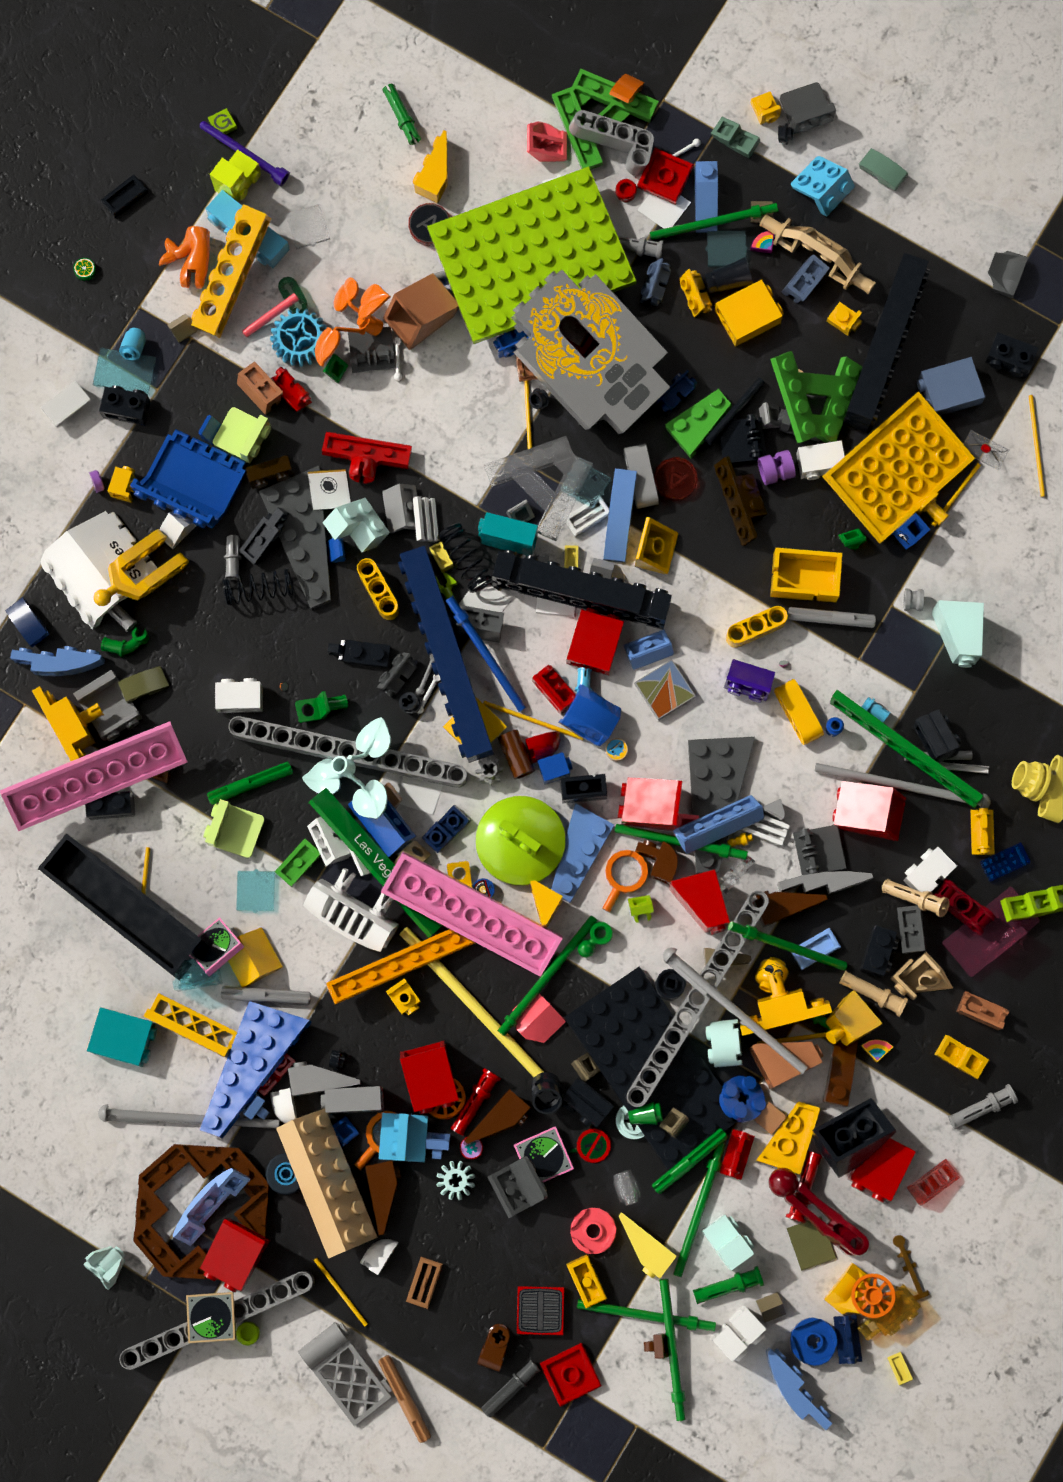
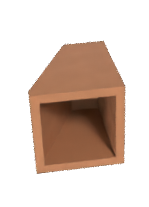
M432 273L395 293L383 319L391 326V329L405 346L411 350L451 320L459 307L455 297L444 287L442 281Z
M812 1042L780 1043L808 1067L806 1071L822 1063L823 1053L817 1044L813 1045ZM766 1043L755 1044L748 1048L769 1089L801 1074Z

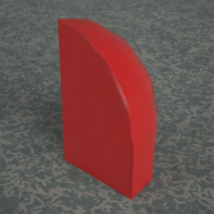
M553 731L525 739L532 764L540 759L554 755L561 741L560 732Z

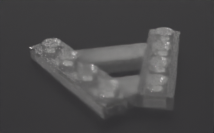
M564 436L484 464V469L491 487L514 479L545 511L538 524V534L557 541L593 469V463L573 455L567 437ZM555 465L564 474L555 492L535 473L536 471Z

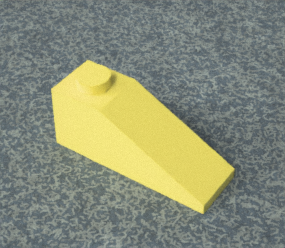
M621 1212L619 1219L640 1263L645 1266L642 1271L652 1279L655 1276L661 1278L677 1256Z

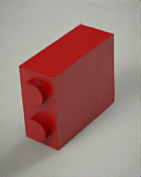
M581 609L566 664L579 668H590L593 672L609 676L624 621H621V618L616 615H600L599 611L595 609Z
M890 1138L862 1165L851 1171L847 1180L852 1182L851 1187L861 1192L864 1189L872 1192L871 1197L882 1203L885 1200L892 1201L916 1151Z

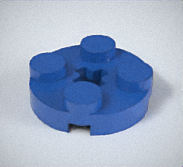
M751 1076L733 1077L722 1087V1093L719 1096L720 1106L726 1116L739 1120L737 1122L746 1123L754 1120L766 1107L763 1090L755 1078ZM740 1094L746 1097V1105L738 1101Z
M814 1317L806 1318L798 1322L792 1329L790 1347L796 1358L803 1363L817 1366L826 1363L833 1356L837 1346V1336L832 1326L824 1320ZM810 1335H813L815 1338L819 1337L818 1347L813 1348L812 1345L807 1344V1341L810 1340Z

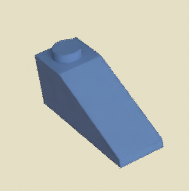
M697 161L694 170L695 221L718 216L717 161ZM718 225L696 230V233L717 232Z

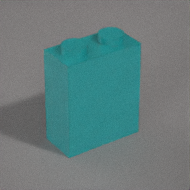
M486 512L485 518L480 519L478 536L481 537L483 545L511 550L522 555L534 554L538 539V525Z
M100 1007L87 1052L143 1067V1064L147 1063L150 1057L151 1050H148L150 1041H154L157 1034L156 1023Z

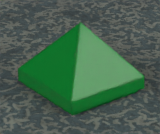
M333 353L323 372L339 384L349 365Z
M854 529L838 535L844 546L852 550H856L866 541V537L860 529Z

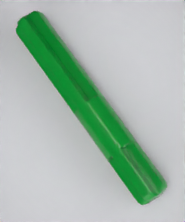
M284 762L207 793V797L213 805L218 803L220 799H229L293 773L289 762Z
M720 1128L655 1181L652 1184L654 1190L661 1194L675 1181L684 1176L694 1165L728 1138L726 1132Z

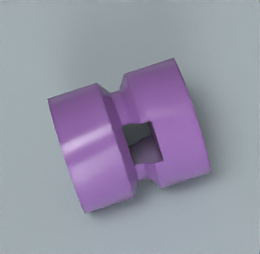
M789 450L777 452L775 457L767 455L758 458L759 472L764 485L776 483L778 478L787 480L796 476L793 459Z

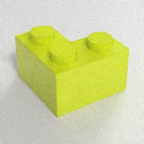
M237 150L229 161L221 158L209 175L217 193L223 190L238 202L246 197L251 184H255L259 180L261 170L259 163Z

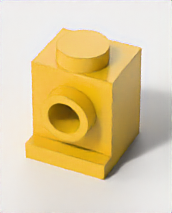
M127 466L122 468L115 467L108 488V493L111 497L132 503L133 498L130 493L134 491L130 485L133 479L136 478L133 468Z
M405 978L386 991L402 1015L407 1013L409 1016L419 1009L418 1004L421 1001ZM407 994L409 996L408 1001L401 1002V995Z

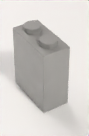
M375 1086L325 1089V1094L321 1095V1108H325V1113L328 1114L384 1111L383 1088Z

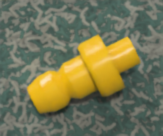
M741 833L740 836L727 840V843L731 847L736 845L748 846V842L753 841L752 834L746 835V833Z

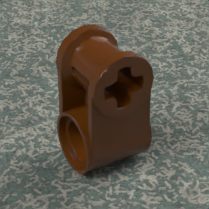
M498 1323L490 1328L477 1362L478 1365L500 1371L509 1341V1330L505 1325ZM499 1330H502L505 1338H500L499 1341H496L493 1332L497 1333Z

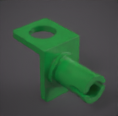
M322 691L317 698L296 701L295 707L298 721L304 723L322 720L332 710L347 709L348 701L346 695L327 698L326 692ZM304 705H311L313 707L314 713L312 716H305L302 713Z

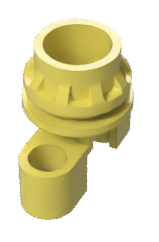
M1056 755L1050 766L1036 761L1031 763L1020 762L1012 777L1013 789L1020 791L1023 797L1029 798L1034 802L1040 800L1038 808L1039 817L1060 823L1063 820V757Z

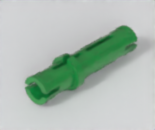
M388 84L391 93L386 86L382 91L398 120L400 130H403L409 145H414L416 143L412 136H414L417 142L421 140V136L414 126L415 121L412 116H409L395 88V84Z

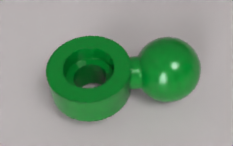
M605 922L595 923L590 929L591 938L579 943L577 948L579 955L589 958L594 955L597 944L605 945L609 943L613 937V930L610 925ZM601 929L606 931V935L603 938L598 937L597 934Z

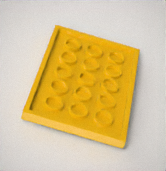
M917 392L822 477L878 543H881L912 516L929 497L941 490L970 464L975 457L920 392Z

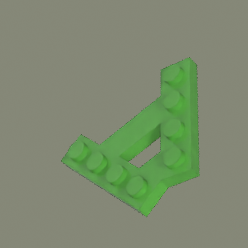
M580 69L572 87L552 94V99L581 169L589 166L590 170L603 166V161L596 147L597 143L575 137L569 131V124L574 115L581 110V107L590 99H594L608 105L598 115L623 122L628 116L632 115L650 123L659 101L641 93H636L634 100L626 103L609 94L616 83L583 69Z
M792 351L771 358L770 360L797 443L804 442L813 437L825 443L837 441L862 366L848 357H841L835 375L799 372ZM806 395L827 396L821 415L812 414Z

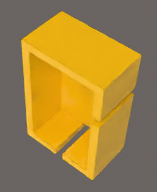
M775 548L770 597L813 600V597L817 596V601L837 602L840 595L842 553Z

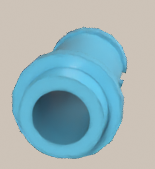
M584 667L578 668L575 691H579L578 686L580 684L592 690L590 688L592 669L587 668L585 671Z
M868 697L861 706L881 722H884L891 713L876 703L875 698L871 699Z

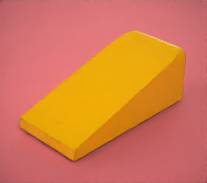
M584 1255L566 1264L585 1308H589L607 1299L588 1255Z

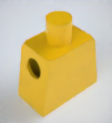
M853 990L841 1000L827 1018L826 1024L831 1030L826 1033V1038L832 1044H836L841 1040L844 1045L848 1046L875 1030L882 1022L856 991Z

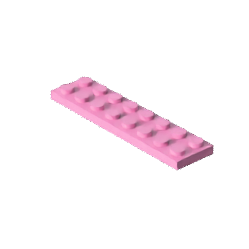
M169 721L2 789L0 794L18 831H21L185 764L187 759Z
M404 851L381 889V893L540 977L563 939L562 935L547 927H542L541 924Z

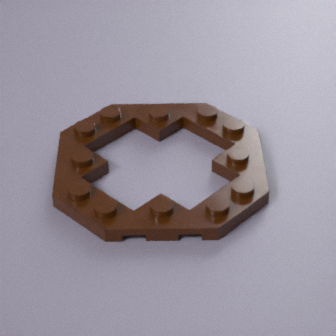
M174 1144L139 1174L133 1242L163 1277L209 1279L203 1275L205 1271L200 1269L207 1255L200 1245L181 1260L152 1226L170 1210L155 1192L189 1162L203 1179L207 1178L221 1164L226 1170L233 1168L250 1178V1181L243 1187V1190L251 1198L234 1215L242 1225L265 1237L269 1185L267 1179L240 1148Z

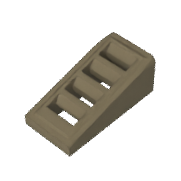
M703 949L705 965L715 949ZM720 953L716 955L715 961L718 965L725 966L728 959L725 954ZM738 953L731 965L749 964L752 960L751 956Z

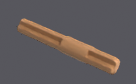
M386 1355L382 1357L378 1363L419 1443L429 1440L431 1434L391 1356Z

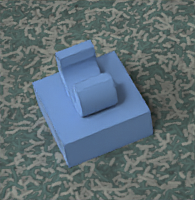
M256 1093L251 1103H247L241 1111L251 1120L255 1114L263 1120L269 1114L262 1107L265 1100Z
M428 1132L425 1149H433L432 1159H441L442 1150H449L450 1134Z

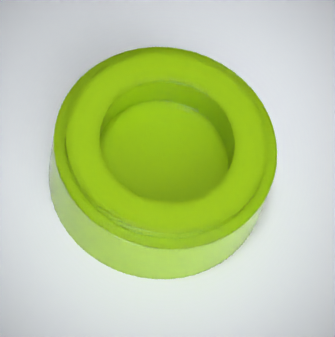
M251 1321L240 1324L236 1330L237 1340L246 1346L257 1342L260 1336L259 1327Z

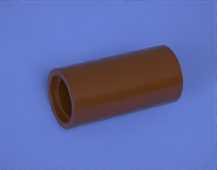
M518 729L498 737L514 779H520L535 772Z

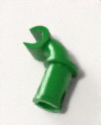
M136 627L132 631L133 638L128 642L127 640L118 641L104 637L101 643V650L124 657L138 649L140 645L146 644L149 636L145 629L144 634L138 637L139 630Z

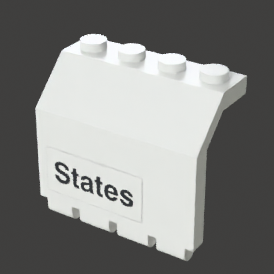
M105 511L66 531L44 551L40 561L44 571L51 575L57 588L64 592L70 605L78 610L82 620L91 629L98 627L103 616L117 603L128 598L116 593L111 597V602L104 607L98 606L93 598L97 590L107 589L111 586L108 572L109 564L136 543V539L126 527L119 529L123 526V523L115 512L108 514ZM148 555L124 572L135 584L157 569L153 561L146 563L150 558Z

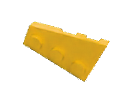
M798 1101L756 1161L777 1168H788L800 1175L820 1108Z

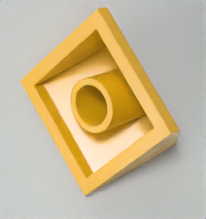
M646 517L635 560V567L668 574L678 532L650 517Z
M535 880L530 881L542 927L548 928L563 901V896Z
M262 927L238 936L237 939L244 948L228 960L243 988L283 968Z

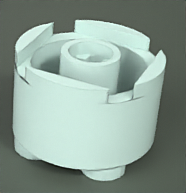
M738 1019L712 1021L710 1026H706V1037L712 1044V1049H708V1059L710 1064L714 1063V1067L742 1065V1060L737 1058V1056H742L740 1031L734 1027V1025L739 1024Z

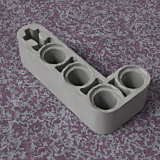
M585 110L578 111L569 124V131L575 137L628 153L626 170L632 175H640L650 161L654 137L646 129Z

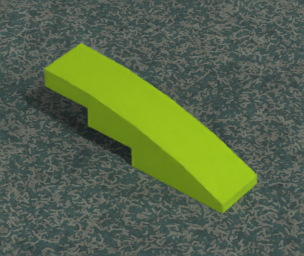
M1063 885L1002 899L1000 902L1006 921L1023 920L1063 911Z

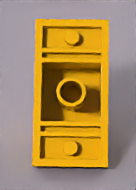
M40 686L32 690L70 761L86 756V753L82 750L95 743L87 728V724L104 716L99 704L95 703V705L79 712L67 697L57 701L49 690L44 691Z
M779 971L775 972L777 982L774 980L773 973L767 975L772 995L757 1000L761 1018H757V1015L749 1017L766 1030L832 1013L829 1000L824 1001L823 998L811 1000V1005L806 1006L802 988L789 992L786 991L781 976L782 973ZM740 1023L742 1036L754 1033L747 1026Z

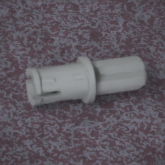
M237 535L227 536L226 555L224 556L226 560L225 578L230 580L238 579L239 560L242 559L239 555L240 538Z

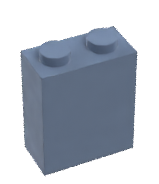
M972 357L921 371L917 380L919 391L923 392L925 400L939 416L982 404L985 398Z

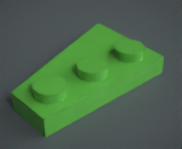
M717 389L665 424L667 431L692 459L696 454L697 448L705 442L704 439L729 412L732 406L724 394Z

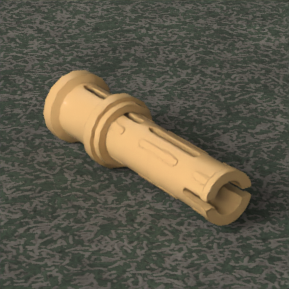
M886 879L882 885L883 893L916 904L922 911L929 910L936 913L938 917L945 916L948 911L950 901L946 897L934 896L930 891L920 892L889 879Z
M846 970L839 984L878 1002L877 1005L880 1008L885 1007L895 1012L898 1017H900L908 1001V998L905 997L903 999L891 993L890 989L883 990Z

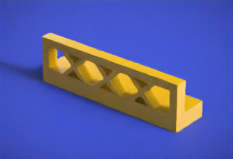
M159 993L151 1009L147 1008L143 1016L226 1058L237 1034L236 1031ZM163 1000L169 1003L172 1013L161 1015L155 1011L160 1001ZM173 1006L179 1008L180 1010L175 1011ZM184 1011L189 1013L192 1023L186 1025L179 1024L176 1014ZM193 1015L201 1020L195 1021ZM173 1016L174 1021L167 1017ZM204 1021L208 1022L212 1033L206 1035L199 1034L196 1024ZM193 1026L195 1031L187 1027ZM214 1026L220 1028L221 1030L215 1031ZM226 1031L233 1036L228 1046L225 1047L219 1044L216 1034ZM213 1036L215 1041L207 1037Z

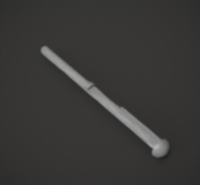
M816 763L815 772L966 803L954 793L945 789ZM983 793V798L978 805L980 808H989L991 800L987 794Z
M671 947L664 951V962L705 997L709 994L729 1012L737 1016L741 1020L740 1023L747 1026L801 1074L806 1071L808 1067L676 955V948Z
M108 1104L101 1106L98 1111V1116L103 1122L117 1121L158 1124L159 1121L198 1123L202 1125L205 1115L109 1109ZM239 1117L233 1126L276 1129L280 1125V1120H263L259 1118H252L251 1120Z

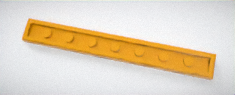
M449 929L327 982L326 986L336 1005L471 946L476 942Z

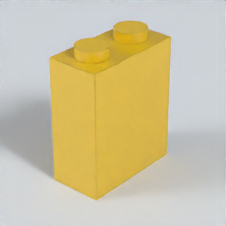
M762 280L716 302L715 312L735 347L781 324L783 310L779 303L774 302L772 298L773 293L769 285H765Z

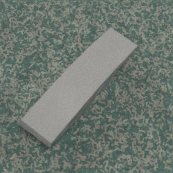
M852 871L821 872L778 882L777 886L779 892L801 886L804 894L826 887L827 893L830 895L873 879L872 873Z

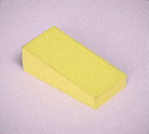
M442 542L429 547L441 573L454 567L447 551L443 549Z
M565 545L564 568L569 569V566L578 568V546Z
M901 1352L887 1357L899 1386L913 1380Z

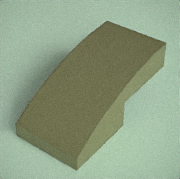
M161 666L118 681L127 703L170 687Z

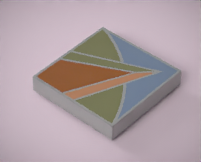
M672 659L634 682L658 721L696 697Z

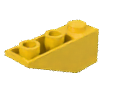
M443 130L441 136L435 138L432 146L434 149L431 154L426 155L422 171L417 172L413 179L415 193L437 204L448 186L447 131Z

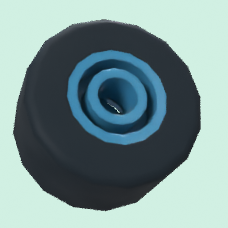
M279 1154L271 1159L266 1168V1179L271 1189L285 1195L299 1192L301 1189L287 1154Z

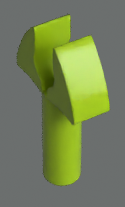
M443 573L447 581L446 588L439 584L437 577L436 580L440 592L444 594L447 600L454 596L451 590L452 586L457 585V583L451 576Z

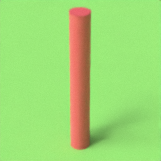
M293 293L242 330L244 335L249 337L299 301L298 296Z

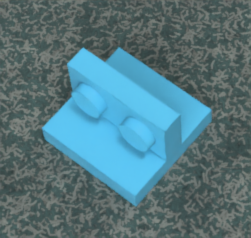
M382 1113L379 1159L425 1162L428 1116Z

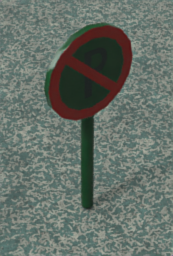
M596 1128L588 1129L578 1137L577 1148L566 1151L568 1155L578 1152L585 1161L597 1163L604 1160L609 1154L611 1148L610 1140L602 1130Z

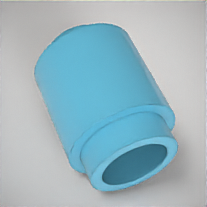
M130 328L125 333L119 348L123 358L129 361L140 358L146 342L145 333L139 328Z

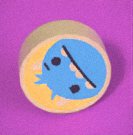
M619 738L610 740L606 745V755L615 762L623 760L628 753L626 742Z

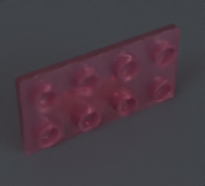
M1013 887L1006 889L986 906L996 916V919L990 921L985 927L982 936L976 934L964 924L942 942L970 977H973L987 964L993 962L1040 922L1038 917L1011 922L1006 921L1000 901L1004 898L1019 896Z

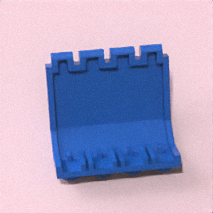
M175 429L172 436L167 435L147 475L140 482L134 478L130 487L135 492L134 495L146 501L148 498L154 501L153 504L163 510L166 507L174 510L173 514L182 519L186 517L194 520L193 523L201 528L206 526L213 528L224 517L247 473L244 470L246 462L235 456H231L229 462H227L229 454L215 447H212L208 453L210 445L194 437L190 444H188L190 435Z

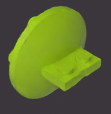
M528 796L508 797L491 806L481 818L476 831V850L482 865L494 878L510 885H531L530 881L540 882L558 867L565 850V831L556 812L541 800Z

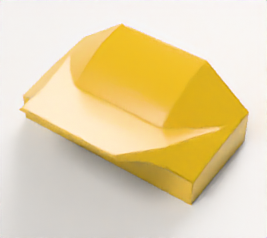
M851 1263L824 1300L842 1315L847 1312L860 1314L852 1303L851 1292L855 1282L867 1274L854 1263ZM871 1278L866 1279V1281L868 1282L869 1286H871V1284H870ZM863 1281L858 1285V1288L867 1289ZM858 1291L855 1292V1298L864 1296V1294ZM864 1300L856 1303L859 1306V1308H861L866 1301Z

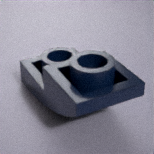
M23 597L5 610L15 627L31 647H34L49 635L41 619L35 615L29 603Z
M453 805L422 836V839L434 851L439 853L471 820L456 805Z

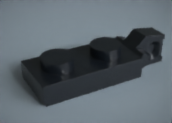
M277 507L273 514L269 513L266 517L263 516L239 552L254 565H258L285 527L283 523L289 516V513L284 508Z
M341 640L340 644L329 643L327 652L329 655L339 656L338 660L344 663L388 668L391 646L354 640Z

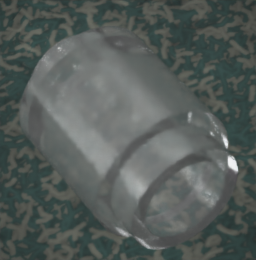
M630 1170L614 1175L613 1185L619 1202L625 1203L626 1206L639 1202L638 1197L642 1195L635 1175H632Z

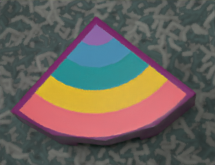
M770 231L759 234L753 240L750 251L772 253L774 234Z

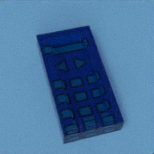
M1021 842L980 861L989 882L1031 863Z

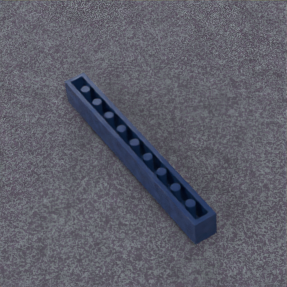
M422 546L401 553L402 561L398 562L402 575L406 574L408 581L405 582L409 595L413 594L415 599L411 604L415 615H420L421 622H418L421 634H426L428 642L424 643L428 655L433 654L435 660L431 665L435 676L439 675L441 683H438L442 696L446 695L448 703L444 704L449 717L453 716L455 724L451 726L455 737L459 736L462 743L458 745L462 758L466 757L469 763L492 756L494 752L426 547Z

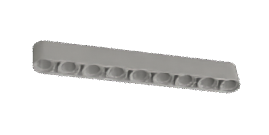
M301 1271L235 1300V1305L241 1304L245 1308V1313L242 1317L235 1315V1324L308 1292L314 1286V1276L308 1271ZM305 1275L308 1277L309 1285L307 1288L299 1287L297 1283L299 1276ZM279 1285H284L288 1289V1294L285 1298H280L276 1293ZM258 1294H262L266 1298V1305L264 1307H258L255 1304V1297ZM187 1322L125 1349L120 1354V1364L123 1368L131 1370L191 1344L188 1343ZM173 1332L180 1336V1343L178 1345L171 1344L169 1340ZM151 1342H155L159 1347L156 1355H152L148 1351V1345ZM128 1352H134L137 1356V1362L134 1365L128 1363L126 1359Z

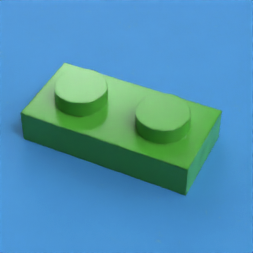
M304 839L275 870V873L289 886L293 887L321 855L310 842Z

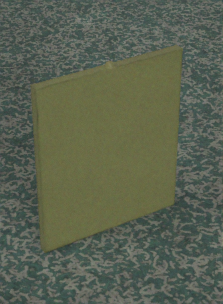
M810 1221L786 1228L801 1271L836 1259L830 1240L826 1236H822Z

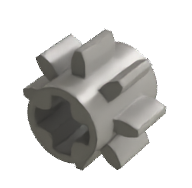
M487 757V761L484 763L478 761L481 769L475 770V773L482 775L480 782L487 780L489 785H492V780L500 781L498 773L503 772V768H497L498 759L492 762ZM487 767L490 769L491 767H493L494 774L492 775L491 773H488L487 775H485L486 772L484 768Z

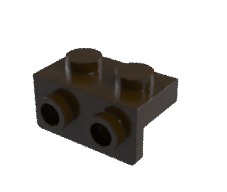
M287 455L246 468L247 477L252 489L263 488L270 483L282 482L294 476Z

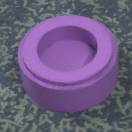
M98 470L89 472L96 493L104 491L105 488Z

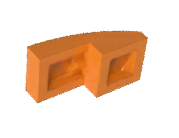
M624 74L616 82L609 94L626 103H630L634 100L636 93L642 90L644 82Z

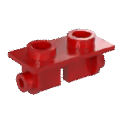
M280 367L276 370L275 373L277 375L271 379L283 391L282 397L296 411L312 403L309 396L310 393L299 383H294L295 379L286 368Z
M732 1130L719 1173L742 1180L755 1136L743 1131Z

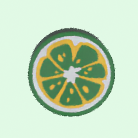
M80 258L75 262L73 270L78 279L88 281L95 276L96 267L92 260Z

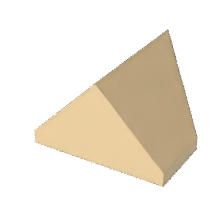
M927 952L922 954L899 976L914 993L953 988L943 969Z

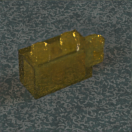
M900 1283L894 1288L896 1295L895 1304L886 1316L876 1319L867 1318L857 1327L867 1341L879 1332L884 1336L887 1334L890 1336L894 1335L901 1329L900 1324L907 1319L909 1322L919 1314L917 1310L921 1306L904 1284ZM892 1295L884 1296L883 1299L891 1302ZM882 1302L880 1303L884 1311L889 1307ZM874 1306V1314L881 1313L878 1307ZM871 1307L865 1312L870 1314ZM870 1322H873L877 1327L873 1331L867 1326Z

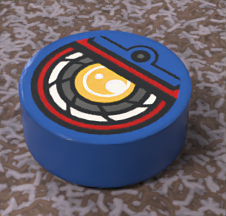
M478 879L472 886L473 889L490 898L494 896V885L488 879Z

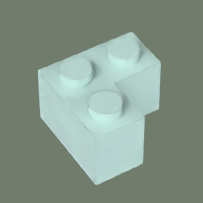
M366 498L336 507L323 521V524L334 540L350 535L361 552L376 548L390 533Z
M722 1215L704 1228L702 1233L727 1268L732 1271L754 1255L751 1250L754 1248V1245L747 1236L738 1234L736 1229L739 1226L732 1216L727 1218L726 1215Z

